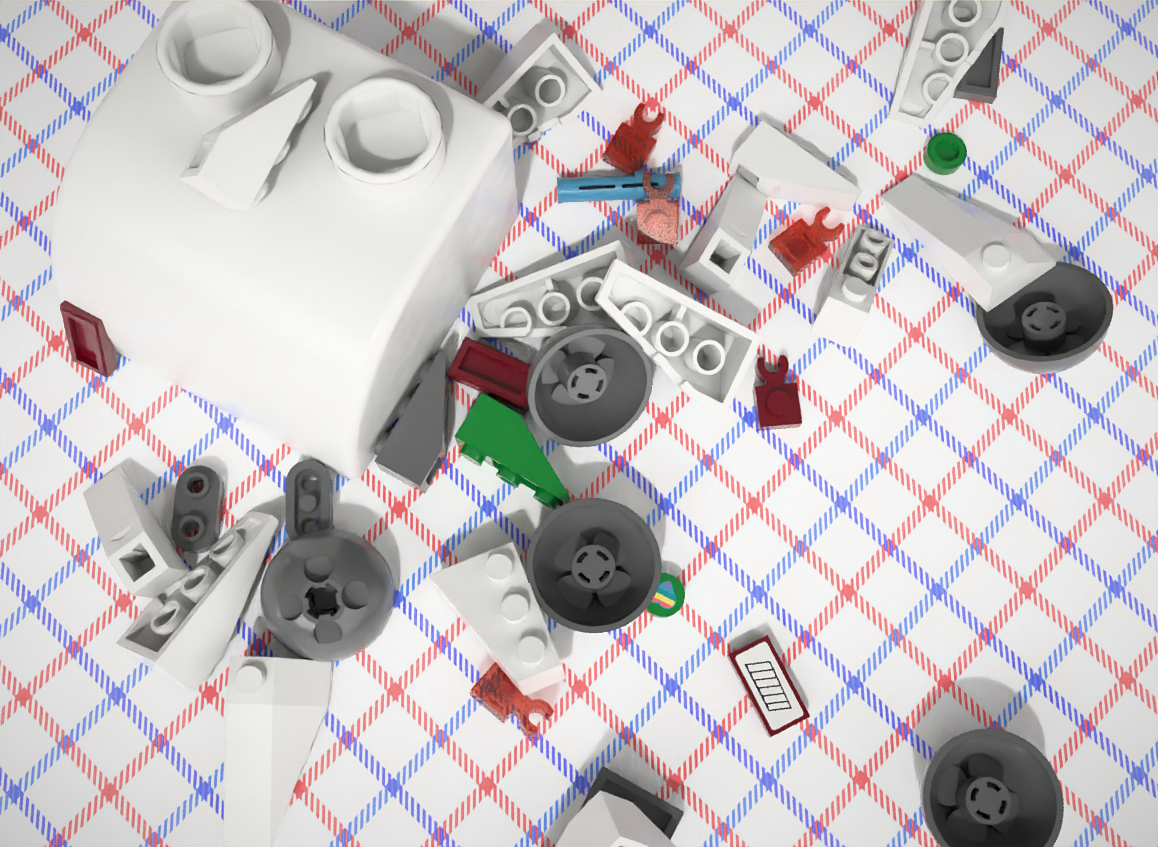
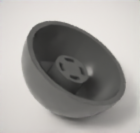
M1059 261L1056 262V266L990 311L986 312L979 304H977L976 309L978 329L989 350L1008 366L1033 374L1062 372L1087 360L1105 340L1113 318V300L1106 285L1087 269Z
M596 323L575 325L556 333L548 339L534 356L526 380L527 404L537 427L547 437L559 444L580 448L604 444L626 432L645 410L652 392V366L642 346L627 333L612 326Z
M578 499L555 509L537 527L527 551V580L530 583L538 605L550 618L560 625L582 633L610 632L634 621L652 602L661 578L660 549L648 524L627 506L608 499ZM582 573L587 579H590V582L584 579L582 575L578 576V574Z
M339 529L310 531L285 544L269 563L260 590L263 618L274 638L293 654L320 662L344 660L368 648L386 628L395 601L393 576L382 554L364 538ZM310 593H314L315 605L312 602V595ZM333 607L335 609V612L333 611V609L330 611H323V609L327 610Z
M977 729L961 733L948 740L934 753L922 777L920 787L922 815L931 836L939 847H1053L1058 839L1064 818V800L1060 782L1053 767L1041 751L1029 741L1016 734L1000 729ZM975 787L977 790L973 794V800H970L972 790Z

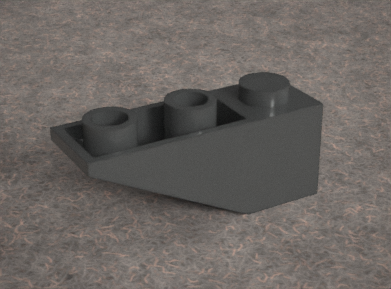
M440 350L434 361L429 359L424 364L418 377L419 387L413 397L407 395L404 398L396 414V418L399 419L391 433L385 432L382 435L374 451V454L377 456L374 462L381 471L423 494L430 487L445 461L447 453L449 378L447 372L450 364L447 354Z

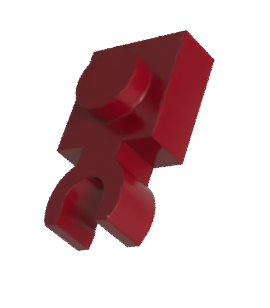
M785 355L779 356L777 372L768 371L764 365V357H758L754 371L756 377L763 382V385L755 386L752 390L757 431L799 428L802 425L797 382L784 384V377L789 369L787 357Z

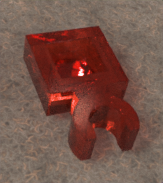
M640 103L634 110L633 126L631 127L622 122L603 153V162L629 175H634V171H643L657 146V139L651 136L656 135L663 125L664 114L661 112L652 122L642 119L646 106L643 103Z
M644 171L642 175V185L648 194V200H636L637 244H678L679 202L678 200H667V196L672 192L675 183L671 171H666V181L659 188H655L650 184V171Z
M829 207L820 209L810 226L800 218L770 241L768 249L793 277H796L825 255L828 247L824 242L835 241L844 230L845 225L843 223L838 224L832 229L823 225L822 221L831 212Z
M496 662L470 689L469 695L504 724L511 715H514L518 719V725L522 733L533 739L537 735L539 728L531 723L529 715L538 713L549 721L554 713L553 708L546 701L541 699L532 700L529 694L524 696Z

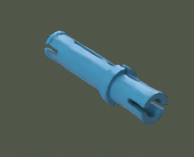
M642 170L634 171V175L577 178L557 177L558 204L634 199L636 204L644 203V199L680 198V172L643 174ZM596 188H614V189H596Z

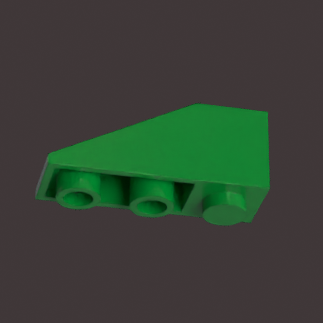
M481 393L454 436L457 445L461 448L459 454L475 465L481 466L483 462H486L498 470L496 476L515 488L523 484L535 491L533 498L552 510H555L557 506L569 503L571 501L570 495L521 416L486 394Z

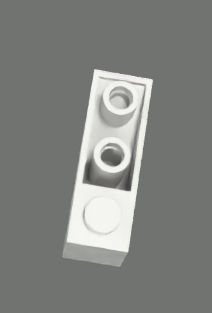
M311 78L291 83L202 135L179 178L230 211L246 210L257 205L267 191L268 182L265 179L272 166L278 164L290 148L291 142L287 138L294 125L300 123L312 107L313 100L309 97L317 82Z
M761 120L735 151L728 169V173L731 176L735 174L740 175L768 198L850 212L862 192L861 189L856 187L850 177L843 173L835 172L824 164L815 152L808 149L804 150L790 140L784 130L777 126H771L764 120Z
M735 174L677 270V273L708 296L731 287L752 251L768 197L740 175Z
M857 225L810 332L843 347L850 348L869 314L895 240L886 237L880 231Z
M120 467L111 471L83 492L106 557L131 596L155 598L190 572Z

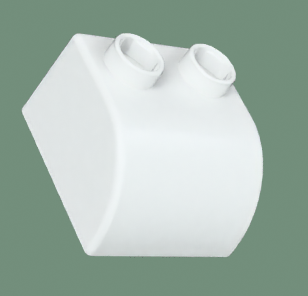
M173 0L97 106L85 125L67 163L58 191L51 230V267L57 295L61 303L66 300L101 319L107 335L114 345L115 352L304 456L321 463L335 473L347 479L356 480L365 473L375 456L374 451L378 441L385 432L390 431L395 423L400 404L407 395L411 396L419 383L418 377L424 364L429 359L432 360L466 305L468 298L472 295L517 220L519 214L512 126L509 119L503 114L277 0ZM311 78L317 82L309 97L313 100L312 107L306 117L300 123L294 125L287 138L291 142L290 148L285 157L278 164L272 166L265 179L268 182L267 191L257 205L246 210L230 211L179 178L202 135L291 83Z

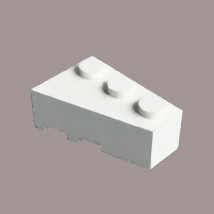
M513 541L428 575L440 596L449 604L469 631L474 634L488 651L489 655L524 696L566 679L562 663L530 583H528L527 575Z

